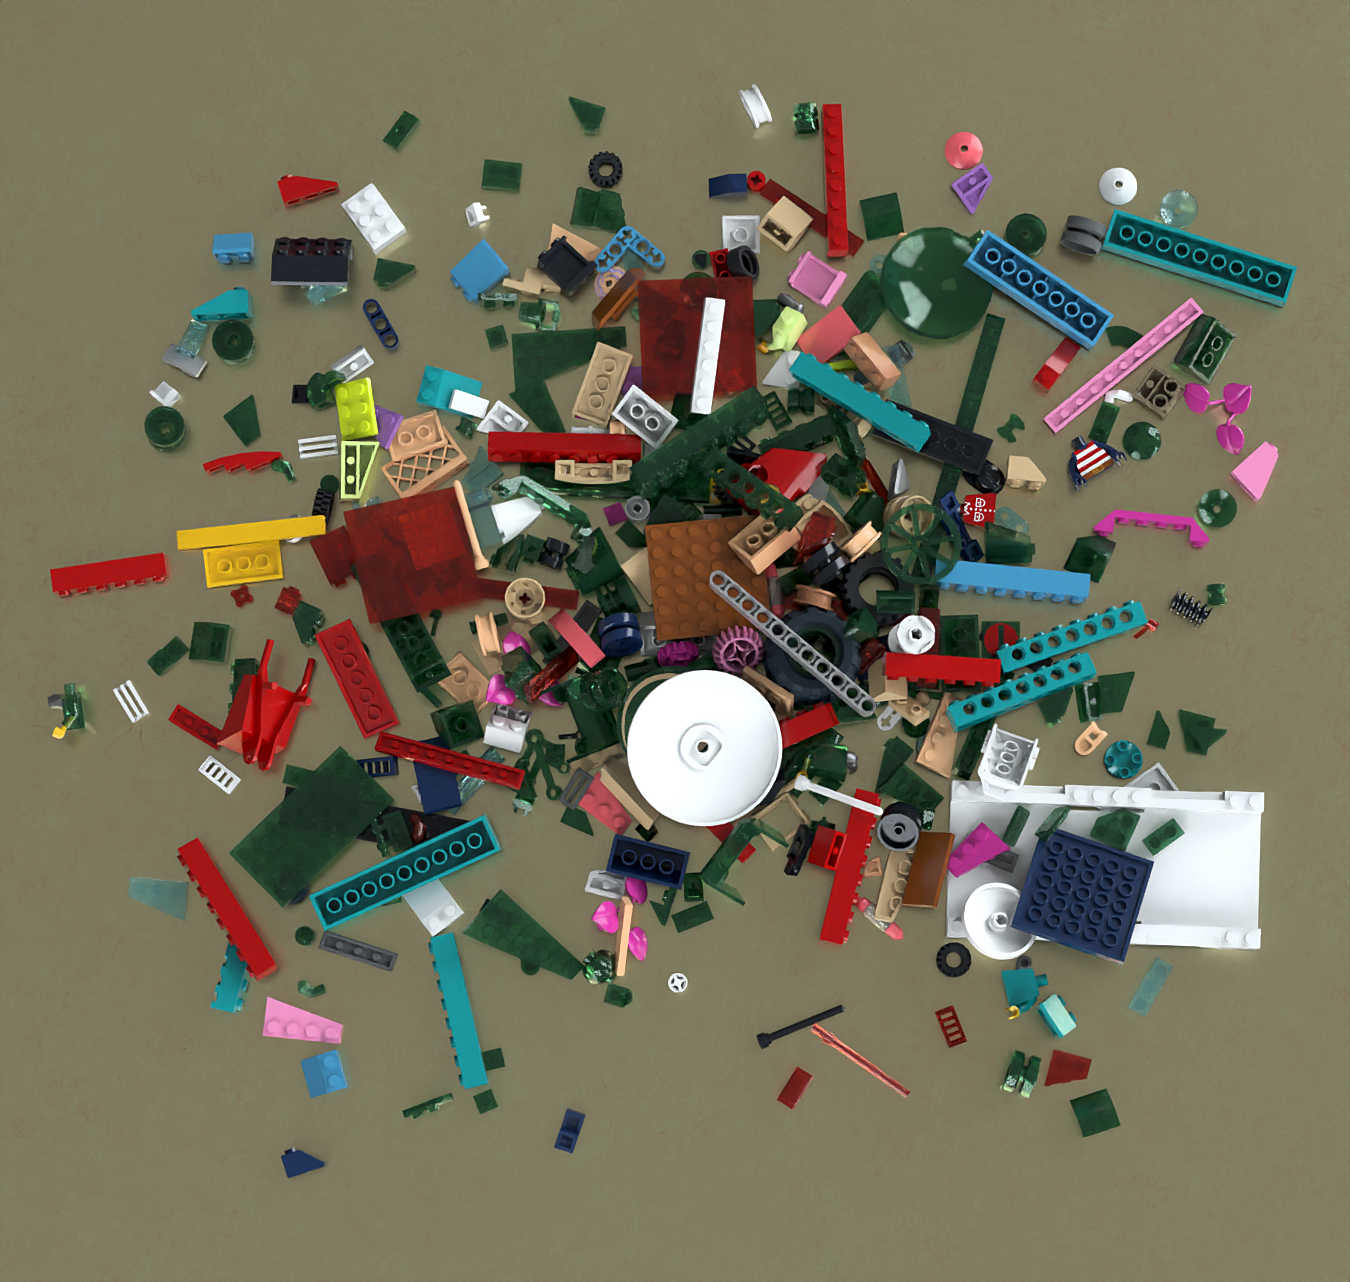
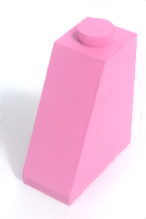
M1266 441L1230 474L1255 502L1261 498L1279 456L1277 448L1272 443L1268 444Z

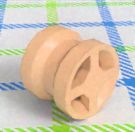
M610 419V434L626 433V425L624 423Z

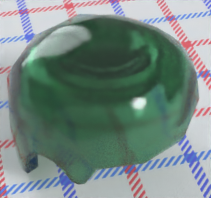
M902 716L900 724L904 733L908 736L920 738L926 735L930 720L928 717L917 726H914Z

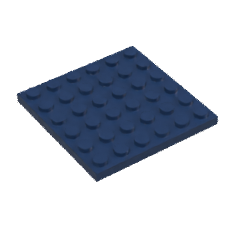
M1043 824L1010 927L1123 965L1154 861Z

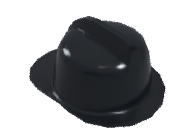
M987 459L980 476L962 470L964 479L982 494H998L1005 485L1003 472Z

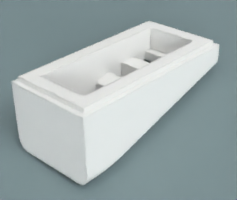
M211 755L198 769L229 795L241 781L239 777ZM212 762L215 763L213 768L208 773L206 771L208 767L212 764ZM220 767V772L214 778L212 775ZM226 772L227 776L220 783L218 780ZM232 777L233 781L226 788L224 785Z

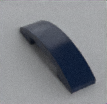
M950 490L938 500V511L942 525L961 557L967 562H977L984 556V553L977 539H971L957 511L960 505L953 491Z

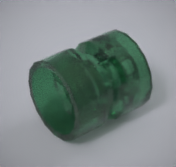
M806 102L794 105V118L797 119L794 122L795 133L812 134L818 132L819 120L815 118L818 116L817 104Z
M788 388L787 412L798 413L799 410H802L804 413H814L815 390L804 388L800 391L799 388Z

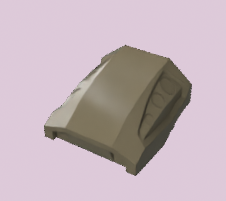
M1153 364L1139 387L1132 392V396L1154 410L1162 418H1165L1181 399L1186 386L1168 372Z

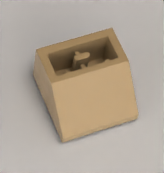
M783 196L765 215L757 230L783 250L789 251L795 247L814 218Z
M1009 456L1005 484H1009V487L1020 488V485L1028 486V489L1031 490L1043 488L1046 478L1029 457Z

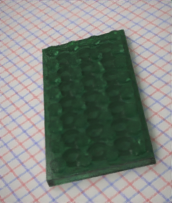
M339 746L237 844L229 854L284 908L394 802V799Z

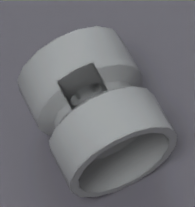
M642 496L631 497L625 504L627 518L634 524L644 523L650 515L649 502Z

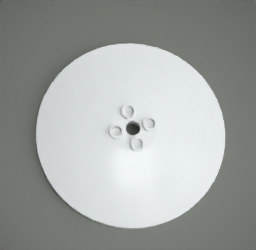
M713 670L685 672L658 685L646 696L636 710L627 737L629 769L636 787L642 796L665 816L694 826L724 824L751 811L771 789L777 777L782 759L780 727L766 699L744 680ZM702 741L708 745L705 752H699L697 749V745Z

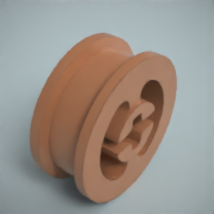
M796 585L797 594L796 598L792 599V603L804 608L817 607L818 610L827 611L828 609L833 612L831 605L837 595L810 586Z

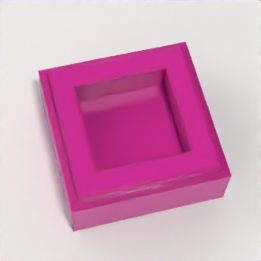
M621 502L603 508L610 527L628 520Z

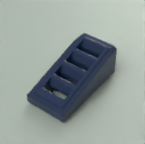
M397 756L357 760L358 779L399 775ZM381 761H383V772H382V773H381V767H380V762H381ZM372 762H375L376 773H373ZM364 763H367L368 774H365Z

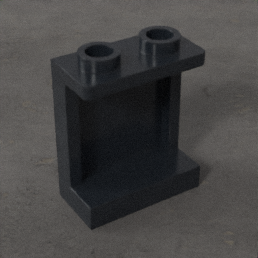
M563 235L560 239L557 237L551 243V248L548 251L544 250L538 256L537 267L571 297L596 272L598 265L593 260L589 263L566 241L567 237Z

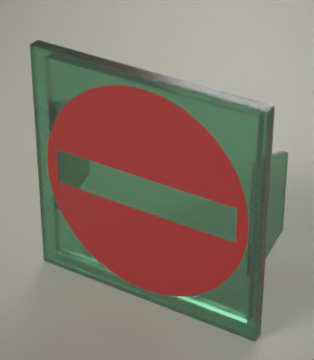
M982 621V658L996 659L994 653L998 651L997 647L1004 644H1009V646L1015 645V641L1020 639V621ZM1017 650L1012 651V657L1019 660L1020 652Z

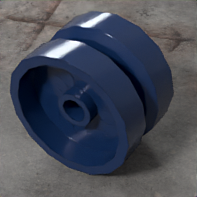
M617 613L603 618L598 623L597 631L601 639V650L606 656L624 657L642 648L643 639L639 631L640 625L637 616L630 613Z

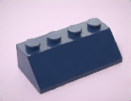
M615 834L606 872L681 890L690 852Z

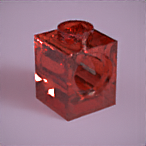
M292 586L288 588L283 587L274 608L277 611L294 617L303 597L299 593L300 590Z

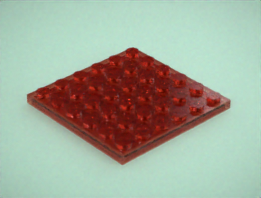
M752 276L637 281L642 391L646 395L692 394L703 304L706 297L725 300L713 393L757 391Z
M454 487L343 512L369 625L482 599L462 510Z

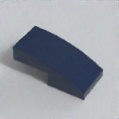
M567 1108L554 1148L573 1154L586 1114Z

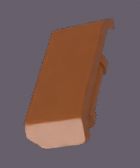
M641 268L628 269L592 311V324L597 331H599L610 316L618 320L620 314L640 294L635 287L646 275Z

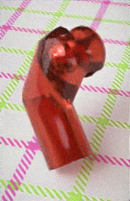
M415 813L409 817L415 826L410 838L413 842L417 843L424 838L426 825L419 815Z

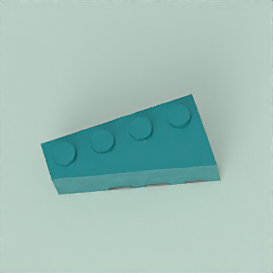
M229 942L225 953L226 963H223L220 970V978L222 979L221 982L219 981L216 984L215 988L217 999L216 1002H211L210 1007L238 1013V1010L242 1009L244 999H241L242 992H246L248 980H246L247 971L245 969L247 964L245 961L241 962L236 955L237 948L235 945L231 946Z

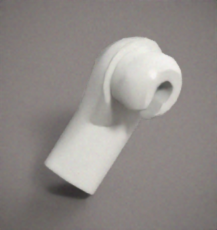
M1110 390L1104 394L1106 395L1104 402L1110 404L1114 403L1115 398L1127 402L1133 400L1132 393L1124 390Z

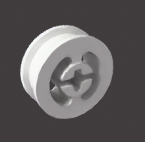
M755 83L746 91H738L742 104L756 129L759 128V124L765 121H772L767 104Z

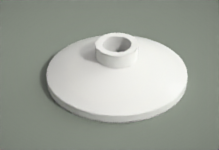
M1112 168L1101 177L1099 191L1103 199L1108 203L1123 205L1131 201L1135 196L1137 182L1133 174L1128 170ZM1120 182L1122 184V187L1117 188L1115 186V183Z

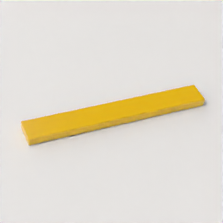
M318 515L177 531L178 550H189L326 535L325 516Z

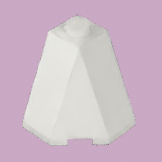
M536 494L491 506L505 547L514 542L542 516L541 510L544 509L541 498L537 499Z

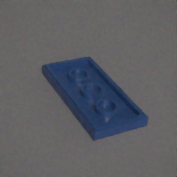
M447 735L419 741L450 750ZM413 761L425 815L463 806L455 772Z

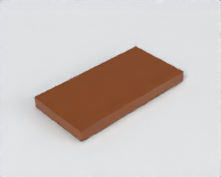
M920 831L902 900L904 906L937 908L955 839L953 833Z

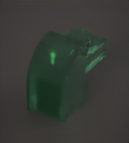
M332 370L324 375L317 372L310 378L307 384V397L311 408L323 410L336 403L331 388L347 380L344 373Z

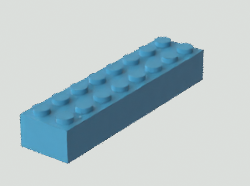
M989 230L982 235L963 264L1088 350L1094 347L1114 316Z
M938 558L935 561L933 586H937V590L956 588L957 592L975 590L976 594L994 592L995 596L1013 594L1014 598L1032 596L1034 600L1051 598L1053 602L1070 600L1072 604H1082L1083 601L1087 600L1090 585V574Z

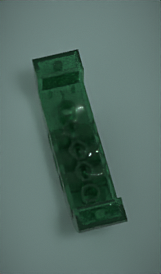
M384 548L351 565L350 568L417 693L451 676L449 668L438 651Z

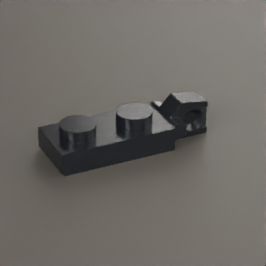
M807 824L799 825L787 853L788 862L784 869L787 876L798 875L809 847L814 840L815 834Z

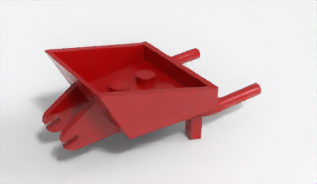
M271 639L266 641L257 676L251 674L243 675L217 744L243 754L244 762L248 765L250 763L253 764L257 760L258 767L262 771L270 768L274 754L285 749L300 706H309L313 701L305 695L316 661L313 658H308L301 685L295 693L278 686L276 682H269L267 665L274 644V640Z

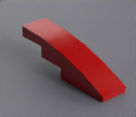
M247 452L218 458L204 463L203 467L207 474L225 467L227 473L245 467L248 473L284 457L281 452Z

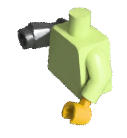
M780 293L777 297L776 303L785 309L773 325V341L767 342L763 339L761 344L757 346L764 354L769 350L783 349L790 353L808 325L803 315V303L799 304L789 294Z

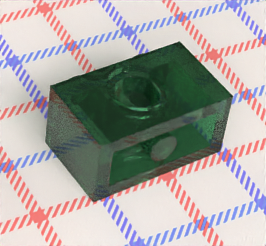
M835 453L821 468V478L826 484L833 485L840 493L852 498L866 483V472Z

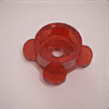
M241 585L239 589L232 590L230 593L231 597L235 599L237 607H242L243 604L253 600V596L249 594L246 585Z

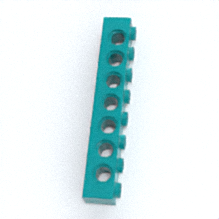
M1130 600L1123 603L1124 607L1117 609L1116 606L1105 609L1106 613L1099 615L1096 612L1088 615L1087 620L1081 621L1079 618L1069 622L1070 625L1063 628L1062 625L1051 628L1052 632L1045 634L1042 631L1034 634L1032 639L1027 640L1025 637L1016 640L1015 645L1009 646V644H1004L997 647L998 651L994 655L996 659L1001 660V674L1021 669L1144 626L1148 621L1141 602ZM1120 613L1127 614L1128 622L1120 620ZM1102 619L1109 620L1110 628L1102 626ZM1085 625H1089L1092 628V634L1088 635L1084 632ZM1066 632H1072L1075 639L1073 641L1068 640ZM1048 638H1054L1057 641V646L1051 647L1048 644ZM1031 644H1036L1039 647L1038 653L1031 652ZM1012 651H1019L1021 654V659H1014L1012 657Z
M1078 652L1065 661L1064 659L1055 661L1050 667L1042 666L1032 674L1027 672L1020 675L1019 679L1014 681L1011 679L1006 680L999 687H988L983 693L978 695L973 693L963 701L955 700L948 704L949 706L945 713L956 733L1093 679L1097 671L1088 652L1083 654ZM1068 667H1074L1077 673L1070 672ZM1051 674H1057L1060 679L1054 680ZM1033 681H1040L1042 686L1037 687ZM1016 688H1023L1025 693H1018ZM1004 694L1007 700H1001L998 695ZM987 701L990 707L982 706L981 702ZM969 708L973 713L966 714L963 709Z

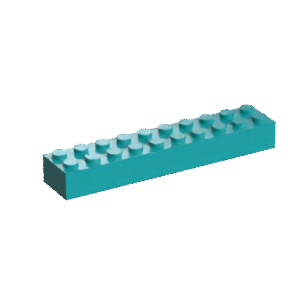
M1117 209L1112 214L1101 248L1102 250L1281 307L1287 301L1297 270L1296 266Z
M484 814L309 895V898L324 931L496 853L502 847L487 815Z

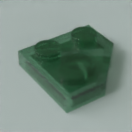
M1122 808L1098 817L1089 836L1114 848L1126 851L1141 816Z

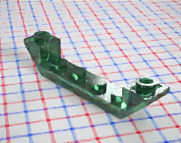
M525 475L501 480L492 486L491 490L496 492L498 496L506 499L514 495L518 490L519 493L532 498L535 503L548 508L553 514H558L568 523L574 524L575 527L570 538L578 545L587 547L595 542L596 538L587 513Z

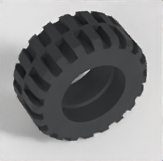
M869 552L865 553L863 557L855 559L847 567L840 583L839 596L840 601H843L842 607L844 611L847 610L849 612L848 616L851 619H857L858 624H868L867 627L869 628L874 626L884 628L887 624L889 626L895 624L907 612L914 597L915 585L912 583L914 580L912 574L908 573L909 568L907 565L903 566L901 564L902 560L898 557L893 559L891 558L892 554L889 553L881 555V552H875L874 554ZM879 574L889 579L895 589L892 601L884 606H874L867 603L859 592V584L865 576Z

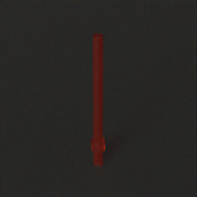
M817 1024L812 1027L811 1030L823 1038L822 1041L826 1044L833 1045L904 1097L908 1096L910 1093L908 1089L840 1042L830 1031L826 1032Z

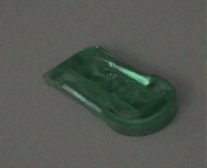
M867 270L841 306L861 333H869L898 290L871 270ZM843 350L833 359L845 360L850 357Z

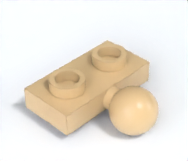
M921 691L916 694L915 700L908 695V699L890 700L888 706L914 726H917L929 717V711L924 706L930 703V695L927 692Z

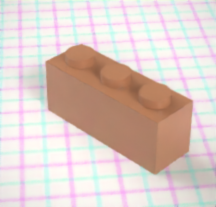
M867 332L851 337L843 349L877 391L892 387L901 375V372Z

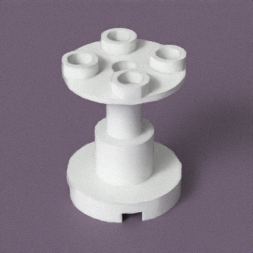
M908 616L889 632L887 638L888 647L893 653L922 654L934 644L935 628L926 617Z

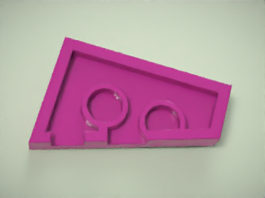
M981 822L950 855L947 869L956 878H959L977 868L980 864L988 860L990 861L1002 852L1010 850V848Z

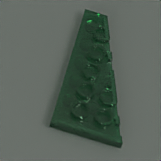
M625 326L600 328L599 331L596 328L511 334L515 392L591 361L597 342L617 349L626 347Z

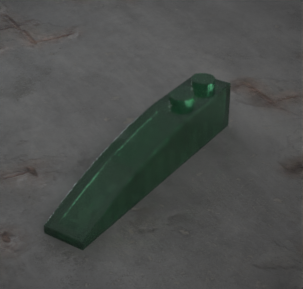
M1000 672V683H994V688L1001 686V683L1006 680H1013L1015 674L1009 672L1002 675ZM1004 694L998 695L1001 700L1005 699ZM987 701L981 702L982 706L990 707ZM996 717L971 726L951 771L952 774L969 781L980 757L988 730L992 729Z

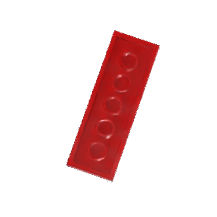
M349 618L315 634L316 640L364 739L398 724L400 721L351 619Z

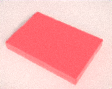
M839 305L804 332L797 340V343L805 354L810 353L814 355L817 361L823 364V362L828 363L842 352L851 337L862 333L844 308Z

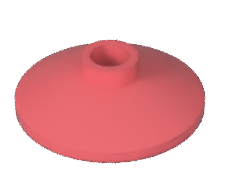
M959 132L952 135L945 145L947 161L958 169H970L977 165L982 157L983 148L980 140L968 132ZM966 146L968 150L962 152L960 148Z

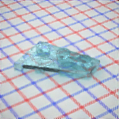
M130 877L128 897L185 921L188 882Z

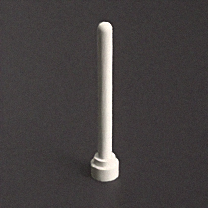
M800 774L796 779L794 788L799 791L811 790L876 815L883 814V809L811 783V780Z

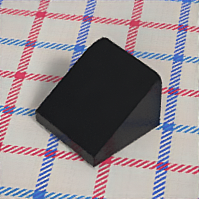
M309 384L293 385L292 404L315 405L317 388Z

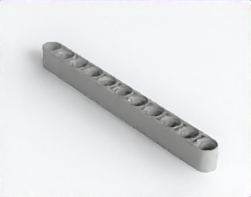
M714 571L710 575L709 586L715 593L863 717L873 714L876 702L864 690L724 572ZM720 577L723 583L716 585L713 583V578ZM734 589L737 591L738 596L731 598L727 592ZM744 602H750L753 608L751 610H745L742 607V604ZM763 614L768 620L765 623H761L757 620V616ZM779 627L782 629V634L775 635L772 629ZM790 639L795 640L797 647L790 648L787 645V641ZM809 652L812 655V659L809 661L804 660L802 653ZM818 665H824V666H826L827 672H825V673H820V672H818V671H817V666H818ZM834 677H838L841 679L842 684L835 686L831 680ZM854 690L857 694V697L853 699L849 698L847 696V691ZM862 703H870L872 709L870 711L863 710Z

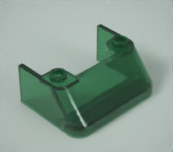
M588 672L539 692L540 695L552 691L554 698L559 703H568L581 738L575 741V751L578 756L566 760L567 764L621 742L622 735L596 673Z
M758 818L740 820L701 871V878L707 885L744 906L745 901L738 890L724 881L728 877V869L750 840L762 833L782 846L789 847L788 842L780 831Z

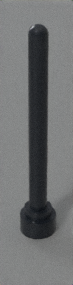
M838 1005L773 1033L764 1034L762 1032L757 1034L756 1037L761 1049L767 1048L772 1043L771 1041L845 1011V1007Z

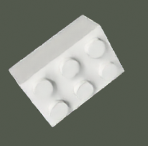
M373 183L341 204L345 213L375 254L407 233L405 227Z

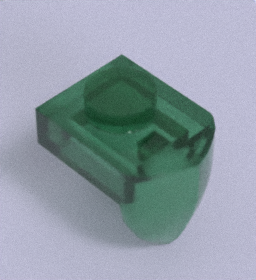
M611 983L607 985L604 1003L621 1008L631 1004L633 993L630 989Z

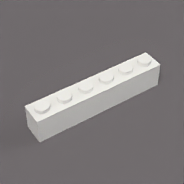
M704 298L689 413L710 415L725 306V300Z

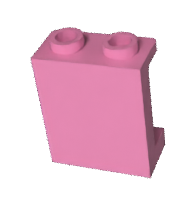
M808 251L806 255L803 253L797 261L799 264L797 269H792L787 277L789 280L788 286L822 308L827 309L847 279V274L842 271L838 272Z

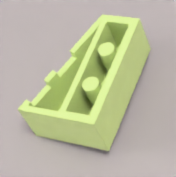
M341 441L339 501H359L380 442Z

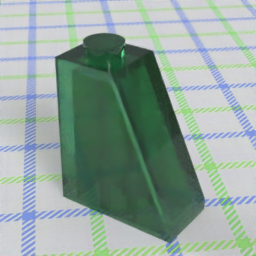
M984 522V555L987 564L1032 562V555H1035V543H1031L1030 535L990 522Z

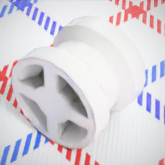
M681 973L671 975L668 980L669 988L677 993L684 991L687 987L686 977Z

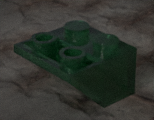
M300 600L292 619L301 643L306 648H309L310 645L313 646L315 644V634L318 628L323 627L326 618L324 617L325 613L321 609Z
M194 622L188 660L227 665L232 627L212 622Z
M519 646L501 656L503 663L501 667L505 675L504 683L506 687L511 688L518 699H522L526 704H529L544 681L542 667L522 646Z

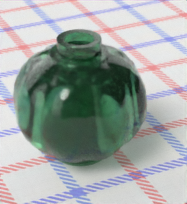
M592 950L582 961L585 964L582 968L583 976L591 984L600 985L605 982L610 984L617 976L615 974V956L610 951L599 950L595 953Z

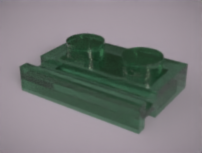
M485 159L481 187L519 192L522 163Z

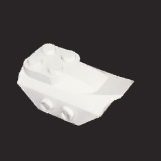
M997 724L994 725L992 731L988 730L981 749L984 755L978 769L983 793L1003 801L1010 794L1021 789L1028 769L1032 770L1040 749L1036 747L1039 739L1031 741L998 729Z

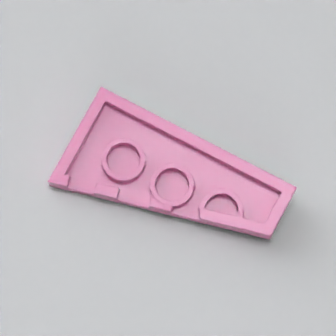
M267 997L263 1036L340 1044L342 1024Z

